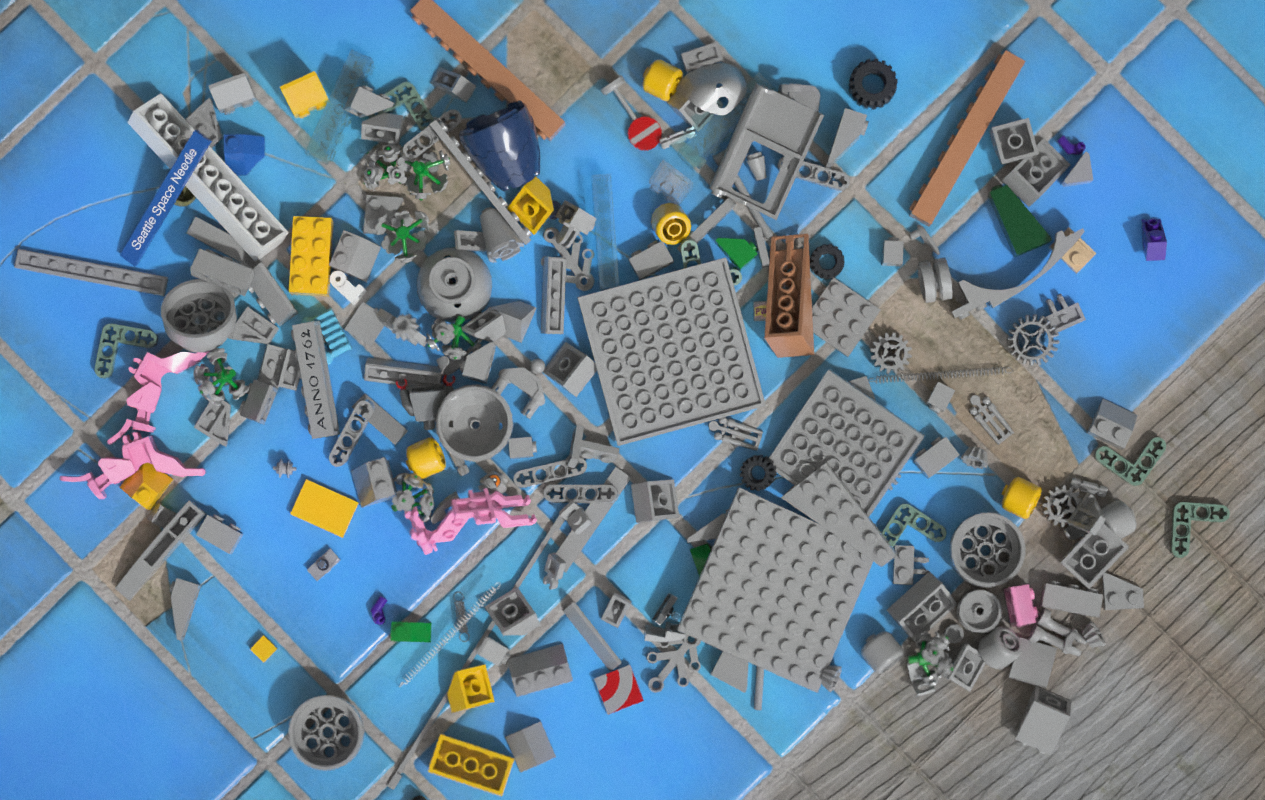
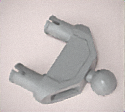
M538 358L531 361L530 371L524 367L500 370L499 378L491 387V389L497 390L501 395L508 383H512L528 394L530 400L520 412L524 416L526 415L528 419H531L539 406L545 404L540 378L535 376L537 373L544 371L545 363L542 359Z

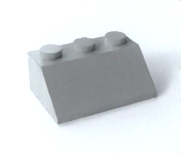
M260 262L253 269L254 278L249 286V291L257 294L259 298L256 300L262 309L267 308L269 311L267 316L271 322L281 326L296 316L298 311L267 267Z
M928 572L887 611L915 643L916 641L913 640L914 635H919L922 631L928 632L957 603L944 585L931 572Z
M563 644L508 660L517 697L573 681Z

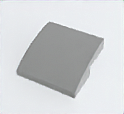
M266 344L257 381L296 391L300 377L298 375L299 362L295 357V351Z
M1020 637L1022 652L1012 662L1009 678L1046 688L1057 648L1037 642L1034 643Z

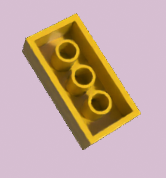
M293 216L289 293L291 295L329 297L331 276L329 264L332 259L334 226L332 218Z
M440 734L428 772L502 796L515 758Z

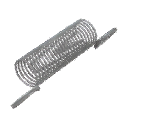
M464 601L454 602L460 606H455V608L461 611L455 610V612L461 616H466L465 608L463 607L465 606ZM463 624V627H460L463 630H458L459 632L467 633L466 629L468 627Z

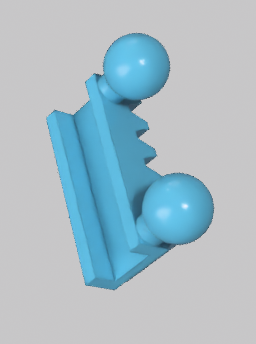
M332 308L319 313L313 318L305 317L301 320L300 324L320 321L322 334L331 349L330 352L325 351L328 365L332 363L333 358L353 349Z

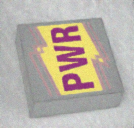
M767 301L753 302L754 321H766Z

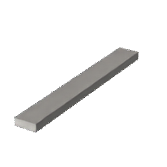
M18 249L14 268L159 296H165L168 277L22 249Z

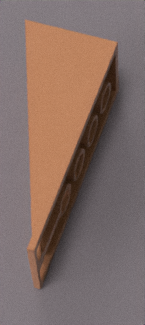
M809 234L771 237L764 338L777 358L814 355ZM804 237L803 249H794V239ZM786 239V250L776 251V240Z

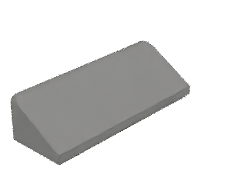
M364 394L352 408L355 409L358 402L368 399L372 401L375 410L369 423L394 445H397L408 430L368 395ZM367 404L361 406L363 408V411L360 414L361 416H363L365 412L369 411L367 409Z

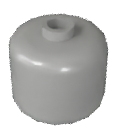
M1115 500L1101 508L1105 517L1104 524L1120 539L1136 530L1135 514L1123 501Z
M999 626L981 639L979 643L981 658L993 669L1001 670L1007 667L1022 652V644L1019 637L1007 627Z
M886 631L877 635L873 634L867 638V643L861 650V656L877 674H882L889 670L904 655L903 648Z

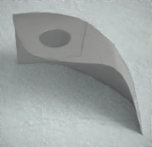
M719 63L689 72L681 79L676 91L704 111L716 115H726L743 99L746 94L747 84L741 70L734 65ZM721 83L723 86L717 88L716 84ZM720 97L728 99V105L725 108L717 106V100Z

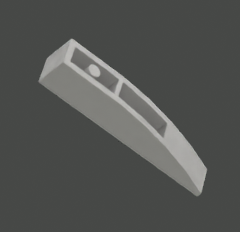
M189 500L140 556L115 589L131 601L207 514L193 501Z

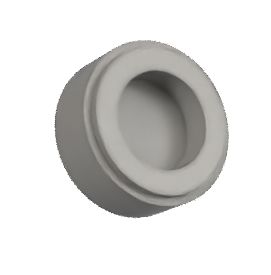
M951 624L945 628L944 635L948 637L950 643L954 644L963 639L964 632L959 625Z

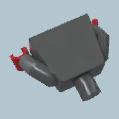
M445 375L443 378L444 384L410 386L408 390H406L408 383L405 378V385L402 387L398 385V380L396 381V386L400 389L399 395L402 406L410 416H415L416 421H423L425 430L435 428L437 412L442 401L448 394L454 391V387H452V384L455 382L454 375L452 376V382H447V375Z

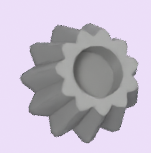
M401 314L399 317H395V321L391 324L393 327L392 333L396 334V339L401 338L403 341L407 338L412 339V335L417 334L416 329L419 327L416 324V318H412L410 314Z
M969 447L961 456L962 462L966 463L967 466H972L975 469L987 468V452L980 447Z
M1090 621L1082 632L1084 638L1091 647L1106 645L1103 634L1095 623Z
M827 666L822 674L821 684L829 692L835 689L840 679L841 666Z

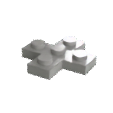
M380 309L377 316L382 320L381 323L392 331L393 327L391 324L395 321V317ZM418 331L417 334L412 335V339H406L415 346L418 343L425 347L427 343L426 337Z

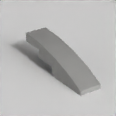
M194 217L186 234L230 258L249 265L252 269L262 262L264 258L263 256L255 262L231 235L197 217Z

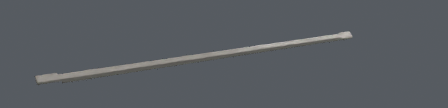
M560 515L513 589L520 587L554 531H559L565 521ZM493 620L461 670L468 669L484 639L489 636L496 625ZM447 693L388 784V787L394 790L402 778L400 774L447 702Z

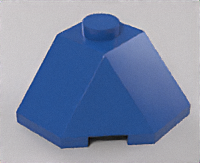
M245 134L224 135L226 165L237 176H247L252 171L251 169L265 157V137Z

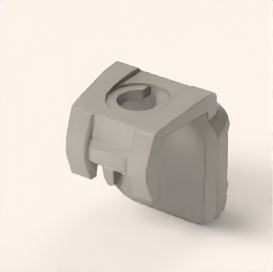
M800 84L779 85L778 93L819 111L820 93L816 87Z

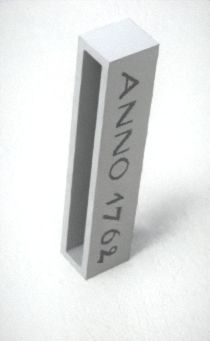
M320 321L292 325L291 336L296 345L295 357L299 362L298 375L302 379L303 384L301 392L306 401L305 414L309 418V434L312 436V439L339 435L340 431Z

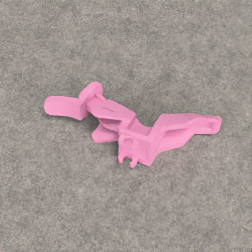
M211 351L197 352L196 354L181 352L164 359L147 352L143 361L134 358L133 361L138 363L139 367L137 369L129 367V371L135 374L134 377L143 386L127 398V405L138 410L135 421L127 419L123 428L110 438L107 443L110 445L116 442L131 427H133V430L153 433L156 427L149 426L151 413H154L162 391V376L169 372L179 374L200 363Z
M137 431L132 434L134 441L130 439V435L123 436V458L105 457V459H100L98 465L104 472L101 476L96 478L90 472L83 476L60 475L59 480L67 482L87 481L88 487L98 499H105L107 494L104 490L109 485L120 483V481L133 475L144 463L153 464L156 471L180 477L203 476L206 474V469L186 468L179 458L159 451L152 436L142 439L140 432Z

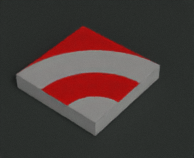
M630 665L594 678L608 715L644 701Z

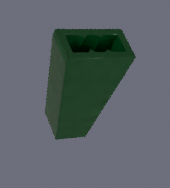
M999 184L990 188L991 192L988 193V198L1014 258L1052 241L1050 235L1008 185L1002 187Z

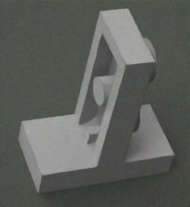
M576 425L572 435L567 467L575 468L580 455L586 459L594 458L604 463H614L616 461L619 448L582 440L584 426Z

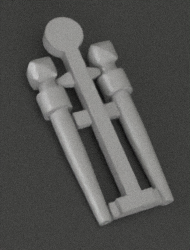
M977 395L972 396L970 403L977 405L979 410L977 411L975 407H972L969 412L975 416V420L982 425L998 445L1014 433L998 412L994 403L990 402L989 397L983 398L982 401L985 405L982 406L980 404V397ZM988 408L993 413L989 415L985 409ZM980 412H982L985 415L986 418L984 420ZM994 416H996L997 419L1003 424V426L1009 431L1007 434H1004V432L992 419ZM988 421L992 424V426L996 429V431L1000 434L1002 438L998 439L991 428L987 425Z
M725 417L719 418V423L724 424L723 427L719 426L716 421L709 423L708 427L711 431H716L717 429L722 431L721 434L718 432L714 434L715 440H722L724 443H732L752 450H758L763 431L735 422L732 419L728 420ZM727 426L734 427V430L728 429ZM738 428L757 433L758 437L737 432ZM724 433H730L732 434V437L730 438V436L725 435ZM739 436L755 441V446L736 440L735 437Z

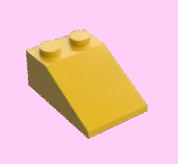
M315 71L280 86L295 118H304L310 115V111L315 109L317 111L322 110L330 103Z

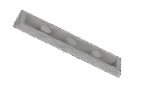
M544 257L541 315V333L564 334L566 258Z
M367 358L365 363L364 381L396 385L398 380V385L404 386L405 378L408 386L441 384L442 375L438 366Z
M575 602L570 604L564 610L565 615L608 670L612 671L621 664V660Z

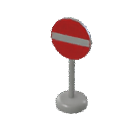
M620 76L600 91L603 95L614 91L633 119L628 129L630 143L639 150L653 149L659 144V139L662 138V129L653 118L636 117L618 90V87L625 82L623 76Z

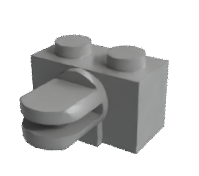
M565 200L555 216L559 218L558 222L564 225L556 237V242L564 248H569L580 232L588 235L593 230L597 218Z

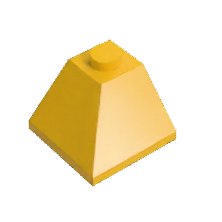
M537 177L523 186L507 208L510 213L513 211L520 219L519 221L534 235L554 211L550 189Z
M144 463L136 473L127 477L119 488L144 508L151 510L174 479L166 473L156 471L153 464Z
M486 665L454 673L447 693L452 713L495 702Z

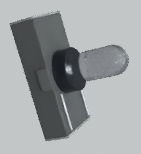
M668 593L652 620L661 625L665 618L671 615V618L680 622L682 615L676 611L673 612V605L678 598Z

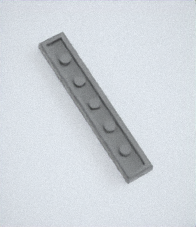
M615 467L603 485L614 486L620 495L631 477ZM600 489L599 500L602 499L601 495H605L608 497V499H611V496L615 493H613L611 489H609L608 493H602ZM590 503L585 512L592 523L579 535L572 530L556 552L566 562L565 573L614 503Z

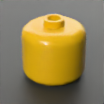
M658 59L644 71L643 89L645 92L663 101H668L677 92L676 88L683 78L682 70Z
M665 203L656 208L652 214V228L662 242L675 245L681 243L690 234V219L679 205Z
M433 437L418 441L406 449L407 467L414 474L420 476L421 479L439 473L446 467L443 451Z
M1015 477L1010 485H1005L1001 495L1004 496L1002 508L1022 519H1028L1038 503L1042 492L1041 487L1021 477Z

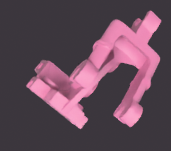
M483 488V492L475 493L472 490H468V498L452 500L451 510L434 531L426 529L423 524L424 522L418 516L417 507H413L412 511H404L405 517L411 521L412 527H414L410 530L411 538L417 540V544L422 548L425 555L431 553L433 549L434 551L438 550L436 543L453 541L469 518L474 517L476 525L495 523L497 518L503 528L533 525L537 521L535 514L531 518H528L527 514L511 516L502 510V508L529 505L531 502L529 495H526L525 499L522 498V495L506 497L498 491L489 495L487 488Z

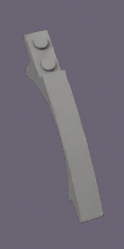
M1082 228L1065 237L1062 230L1055 234L1053 250L1045 266L1035 277L1020 286L1004 290H991L977 287L965 280L958 282L968 304L951 312L954 319L958 317L962 320L970 316L969 311L976 309L978 312L986 308L987 302H989L991 308H994L1023 291L1050 270L1085 232Z

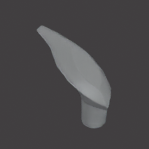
M918 224V229L909 233L912 240L921 236L923 241L939 255L940 252L935 242L924 227Z

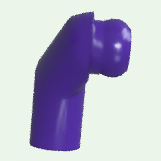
M1065 136L1057 140L1059 145L1069 155H1080L1086 149V145L1083 142L1070 143Z
M382 596L378 597L370 609L372 620L378 625H382L386 621L382 608L388 600Z

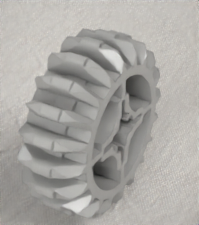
M1037 314L1033 315L1032 320L1029 315H1026V322L1023 318H1019L1018 320L1021 325L1013 323V327L1016 330L1010 329L1009 333L1014 334V336L1007 337V340H1013V343L1009 344L1008 348H1015V350L1011 351V355L1018 353L1019 355L1016 357V360L1018 361L1023 357L1022 364L1024 365L1030 360L1029 365L1033 366L1034 360H1036L1039 366L1041 365V358L1047 363L1048 358L1046 355L1053 358L1054 354L1051 350H1058L1053 344L1060 343L1059 340H1054V337L1059 336V333H1052L1056 326L1054 325L1049 328L1048 325L1051 323V320L1043 323L1045 317L1041 316L1038 321ZM1030 324L1040 326L1039 330L1035 333L1025 330L1024 327ZM1045 331L1049 339L1048 347L1044 346L1045 344L1041 340ZM1019 333L1025 338V345L1022 349L1018 342ZM1030 335L1032 337H1034V335H1038L1036 339L1037 345H1035V343L1029 345L1031 339L1029 338ZM1032 347L1043 352L1038 356L1026 354Z

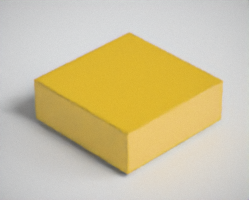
M263 635L250 650L265 663L278 648Z

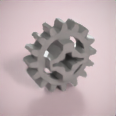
M894 332L891 337H889L888 333H885L884 339L881 336L878 337L879 343L873 342L875 348L870 349V352L874 353V355L870 359L876 360L873 366L879 365L880 372L886 369V374H889L891 370H893L894 374H897L898 368L901 371L904 370L903 364L909 365L906 359L912 357L911 354H908V351L912 348L906 347L908 340L903 342L902 335L896 338ZM887 341H894V342H897L898 344H897V345H890L889 342H887ZM880 346L883 350L881 357H879L878 350ZM887 349L890 351L897 349L894 353V358L892 356L884 358L888 353ZM903 349V354H904V355H903V359H902V361H901V359H900V357H899V353H900V351ZM885 362H892L893 365H895V366H888V365H885L884 363H885Z
M1063 485L1061 490H1059L1056 486L1054 487L1055 492L1049 490L1048 494L1050 496L1043 497L1047 501L1041 505V507L1046 508L1043 514L1049 515L1046 519L1047 521L1054 520V526L1058 522L1060 527H1064L1065 523L1068 526H1072L1067 522L1069 518L1062 519V517L1066 513L1072 515L1083 498H1077L1079 492L1073 493V487L1066 490V486ZM1057 494H1064L1062 499L1054 498ZM1071 498L1075 502V507L1072 506ZM1065 501L1067 509L1061 511L1059 504ZM1050 505L1054 507L1055 514L1052 513Z

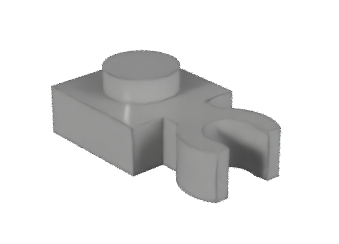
M556 553L548 555L544 569L547 572V576L544 577L543 584H550V590L558 587V580L562 579L566 562Z

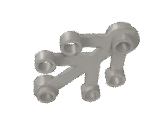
M547 228L544 232V239L552 243L560 255L566 258V269H571L576 275H566V282L576 284L577 288L582 291L590 290L594 285V277L590 274L592 259L595 256L592 249H585L583 251L582 257L585 260L583 270H581L578 266L583 236L578 234L580 242L576 243L573 241L572 253L570 255L566 248L556 242L559 231L556 228ZM551 231L554 233L552 239L548 237V233ZM587 251H590L592 254L590 258L585 256ZM544 257L541 259V265H542V266H543ZM582 278L587 279L586 285L581 283Z
M686 634L685 638L668 642L666 646H662L661 642H659L662 648H667L669 645L682 644L678 651L648 653L647 660L650 663L671 659L658 677L650 679L648 686L652 692L658 693L663 689L664 680L676 665L679 675L678 685L686 687L689 684V679L686 677L684 654L689 649L691 658L689 668L693 672L699 671L701 664L698 661L696 647L700 644V640L695 639L694 642L690 643L688 641L689 635ZM650 654L656 655L655 661L649 660ZM693 662L698 663V669H692L691 665ZM683 677L687 679L685 685H681L679 682ZM654 681L660 683L659 688H653L652 684Z

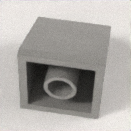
M386 458L367 462L351 471L362 508L391 500L397 496V489L393 481L389 461Z
M1035 686L1016 730L1015 740L1021 745H1029L1042 754L1047 753L1051 755L1070 718L1071 701Z

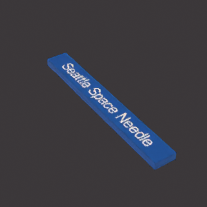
M198 130L193 131L120 254L122 258L133 266H137L212 142V140Z

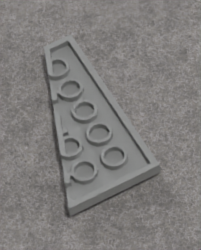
M828 463L822 465L781 497L881 567L898 555Z

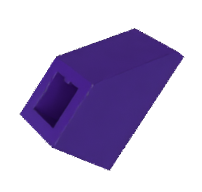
M1161 219L1142 220V243L1146 261L1165 260L1167 240Z

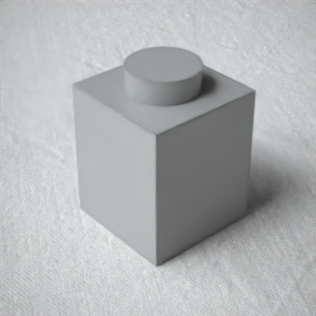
M893 237L884 240L882 266H902L904 241H899V238Z
M937 382L926 404L929 405L930 410L936 413L944 412L955 390Z
M532 437L509 439L510 459L534 457L533 453L537 452L536 441H532Z

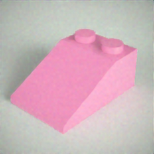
M1029 584L1005 588L1004 594L1011 627L1036 623L1035 618H1038L1037 608L1033 607L1032 599H1034L1033 588H1029Z

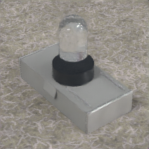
M329 549L307 571L316 581H319L341 559L332 549Z

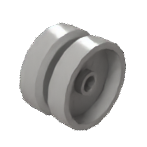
M935 259L933 268L928 260L918 262V279L924 303L935 302L937 294L942 301L952 299V281L946 259Z
M975 590L966 593L959 600L956 615L959 623L965 629L971 632L982 633L992 630L999 623L1002 608L999 600L992 593L985 590ZM977 608H982L981 615L976 613Z

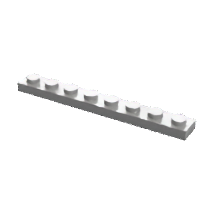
M436 120L430 124L433 130L525 245L531 241L529 237L532 235L525 226L523 228L520 227L517 223L520 219L513 211L509 213L505 208L508 206L501 196L497 198L493 193L496 191L490 181L486 183L482 179L484 174L477 166L474 168L470 164L472 159L466 151L462 153L459 150L458 146L460 144L455 137L452 136L450 138L447 135L446 131L448 129L442 121L439 123Z

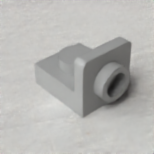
M574 501L569 502L559 512V515L568 522L577 535L592 523L584 509Z

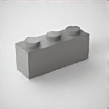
M199 249L190 268L192 276L243 296L246 295L254 278V271L249 265L244 263L240 265L226 256L222 258L208 249H205V251Z
M1050 580L1049 584H1043L1040 607L1099 618L1103 594H1098L1099 590L1087 588V591L1079 590L1080 586L1068 584V588L1062 587L1060 582Z

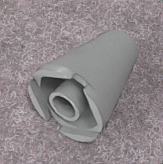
M489 207L482 211L480 222L489 261L495 263L497 262L496 259L501 258L504 261L517 255L521 251L520 247H524L519 236L497 209Z

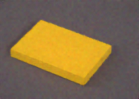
M306 479L290 514L343 538L359 503Z

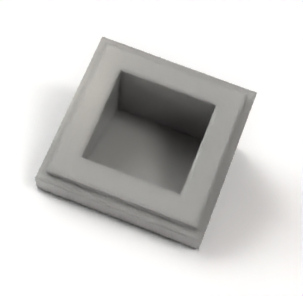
M156 503L147 519L165 528L177 513Z

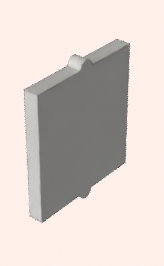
M362 302L344 330L355 336L356 340L360 339L371 347L384 328V324L381 323L382 320L377 316L378 309H373Z

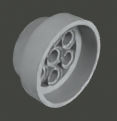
M202 279L190 280L177 285L165 296L161 306V317L166 334L172 341L191 352H208L220 347L233 331L237 320L235 303L230 291Z
M981 513L966 519L956 528L950 541V559L956 572L965 581L980 587L998 586L1008 582L1020 570L1025 558V543L1018 527L1008 518L995 513ZM979 526H983L986 529L984 537H980L977 534ZM997 533L1004 535L1005 540L1002 544L997 543L995 540ZM965 538L972 542L970 549H965L962 546V541ZM983 545L988 546L990 549L988 556H983L980 552ZM1001 552H1005L1008 555V560L1005 563L1000 562L998 558ZM969 557L975 560V566L972 569L968 568L965 563ZM986 564H990L993 567L991 575H987L984 572Z
M318 696L306 701L296 710L289 725V742L294 754L305 765L317 770H333L348 764L356 757L364 741V724L361 715L350 702L337 696ZM326 707L332 710L330 718L323 716L322 712ZM342 716H347L350 720L347 727H343L340 724ZM309 718H313L316 721L314 729H309L306 725ZM326 727L333 729L334 733L331 738H327L324 735ZM344 735L349 736L351 739L349 746H343L341 743V738ZM311 737L317 740V746L314 749L310 748L307 744L308 739ZM327 746L334 748L335 753L332 757H328L325 754Z

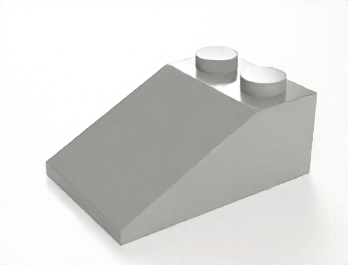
M845 108L826 168L830 169L859 140L860 135L864 136L869 121H866V114Z
M1044 138L1037 144L1039 155L1022 159L1002 180L1028 207L1038 200L1070 166Z
M1103 523L1095 536L1086 533L1060 559V563L1090 589L1129 546Z

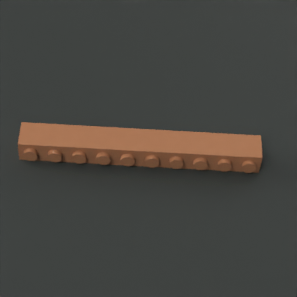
M420 0L410 10L412 14L411 19L417 25L422 24L426 27L425 32L430 37L438 38L440 46L446 51L448 49L454 53V59L460 64L464 62L468 66L467 70L474 77L478 75L482 79L480 82L487 89L491 87L496 92L494 95L501 102L505 100L509 104L513 101L521 100L525 103L533 118L535 128L538 130L536 133L541 139L551 141L565 126L564 120L433 0Z
M1005 50L1003 55L999 53L994 61V64L997 66L994 71L989 70L985 77L986 85L984 87L980 86L975 94L978 97L975 104L973 102L970 103L966 110L969 113L965 120L961 118L956 128L959 129L957 135L952 134L947 143L950 147L947 152L942 151L937 160L940 162L937 169L933 167L928 175L931 180L928 185L924 183L920 189V199L918 201L914 200L909 208L912 211L910 217L928 227L931 226L1025 63L1023 59Z

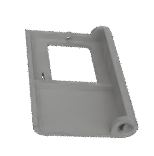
M756 83L710 184L711 194L720 198L722 195L730 197L777 220L824 114ZM754 141L785 157L765 203H760L733 189L735 179Z

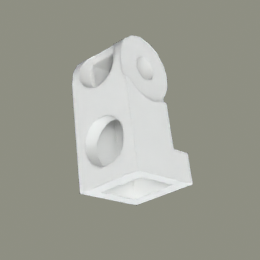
M334 271L330 276V283L353 305L367 292L360 284L355 288L341 271Z

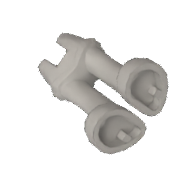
M1043 608L1036 619V624L1046 627L1065 638L1062 640L1046 632L1041 627L1034 625L1028 640L1034 643L1039 640L1045 641L1061 649L1065 654L1080 656L1082 651L1071 645L1074 640L1086 645V639L1078 633V630L1069 629L1051 618V611Z

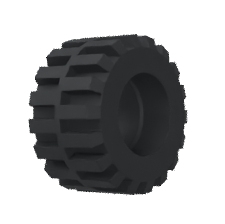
M876 58L873 61L866 59L865 62H860L853 69L848 86L849 93L852 94L851 98L853 101H857V105H863L865 109L870 107L872 110H875L877 107H884L893 98L897 89L898 79L896 78V72L892 71V66L885 64L886 61L882 60L880 62ZM867 75H877L884 83L883 90L877 94L867 92L862 86L863 78Z

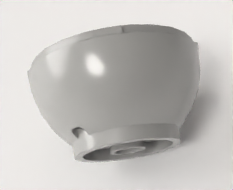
M456 247L444 248L430 255L422 264L416 283L417 294L425 310L433 317L455 323L458 315L465 318L464 321L478 315L488 304L492 292V276L483 259L472 251L456 250ZM451 278L456 279V283L453 285L449 283ZM461 303V307H454V304Z
M477 384L457 388L448 394L442 401L436 417V431L445 449L453 456L471 462L483 461L498 454L508 443L513 428L512 413L506 400L497 391ZM450 421H453V427H452V428L449 427V422H450ZM474 422H478L480 426L479 428L474 429L472 427V424ZM499 423L503 424L501 430H499Z

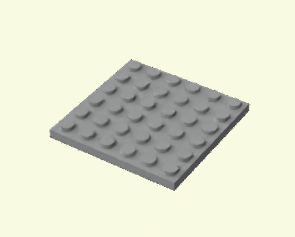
M829 369L768 460L774 462L772 463L773 466L776 465L777 469H775V472L795 486L822 465L828 463L870 517L925 435Z

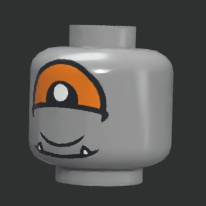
M491 471L479 481V490L483 492V488H487L489 495L497 491L503 494L507 490L506 483L508 481L503 473L498 474L495 471Z

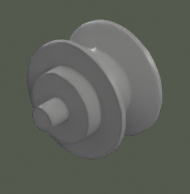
M280 459V463L277 462V466H273V470H276L279 478L283 474L290 478V475L293 474V471L297 470V467H293L291 459L287 463H283V460Z

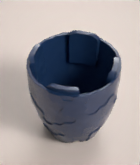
M521 100L513 101L507 105L508 107L490 115L481 114L467 122L466 128L459 133L460 142L480 171L502 191L509 190L508 186L512 188L522 186L533 180L534 174L536 176L540 174V147L535 124L526 104Z

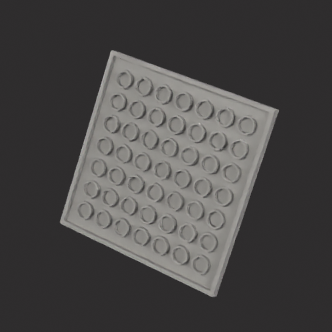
M727 258L577 297L617 446L766 406Z
M738 488L677 630L818 693L822 683V674L825 668L830 665L873 561L820 524Z

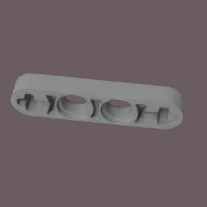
M449 110L436 121L444 123L448 129L446 131L448 134L460 124L462 118L457 110ZM454 116L456 118L454 121L446 125L445 122L450 117ZM429 125L401 148V156L407 161H412L441 138ZM421 136H426L428 138V145H422L420 143L419 139ZM416 145L417 149L414 150L412 154L408 155V149H411Z
M782 157L778 162L779 171L782 166L781 163L784 162L785 157ZM803 161L801 167L807 166L810 169L809 175L802 176L798 172L796 176L797 179L837 191L846 190L850 184V179L846 174ZM819 172H826L828 179L824 182L819 181L817 177ZM832 174L835 175L833 179L836 180L843 177L846 184H843L842 187H839L836 181H833L832 185L829 184Z
M728 198L688 238H692L698 243L737 204L731 198ZM687 243V247H685L684 249H687L689 252L691 248L694 246H691L690 243Z
M368 399L362 400L356 405L329 455V461L333 466L340 467L348 461L374 413L375 406L372 401ZM367 404L369 411L365 412L362 417L356 416V414L360 415L363 408L361 406ZM353 420H358L361 423L359 430L352 428ZM345 436H348L352 439V445L350 447H347L343 444V438ZM341 450H345L340 457L343 460L337 462L335 455H338Z
M579 457V462L584 464V467H581V471L571 469L572 474H568V467L566 465L568 459L520 470L514 475V483L520 488H526L578 476L586 471L587 463L583 458ZM558 465H562L565 468V473L562 476H557L554 473V469ZM540 469L546 471L547 476L544 480H538L535 476L536 472ZM533 471L534 483H531V479L525 480L523 485L521 482H517L520 474L527 477L530 476L528 472Z
M548 485L543 493L545 499L550 503H569L571 501L575 503H614L619 497L618 490L612 485ZM554 489L555 492L562 493L564 499H561V495H554V499H552L548 493ZM575 489L577 491L574 499L567 498L568 490ZM594 489L596 496L593 499H587L585 495L587 490ZM599 489H601L602 493H608L609 489H611V491L615 493L611 496V499H608V497L605 495H601L602 499L599 500Z

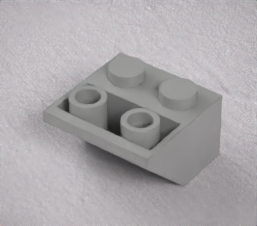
M363 85L362 87L359 86L352 89L343 110L362 118L393 107L394 103L390 101V97L381 93L376 95L372 93L373 89Z

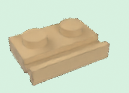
M1069 227L1064 232L1065 237L1074 233V231ZM1079 238L1061 260L1077 274L1097 253ZM1054 243L1049 247L1051 250H1053Z

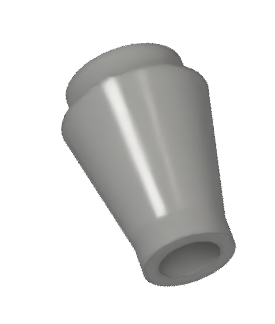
M757 152L748 155V161L746 162L756 181L767 178L765 158L762 156V153Z

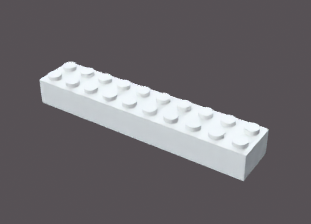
M161 93L134 110L128 121V124L170 170L194 131L192 126ZM209 146L185 186L256 262L282 244L289 232Z

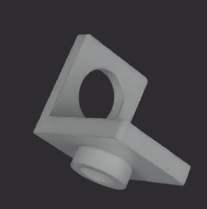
M907 663L911 684L916 695L921 696L934 692V686L928 687L925 690L919 689L921 687L920 682L923 681L921 676L925 672L923 666H919L918 663Z

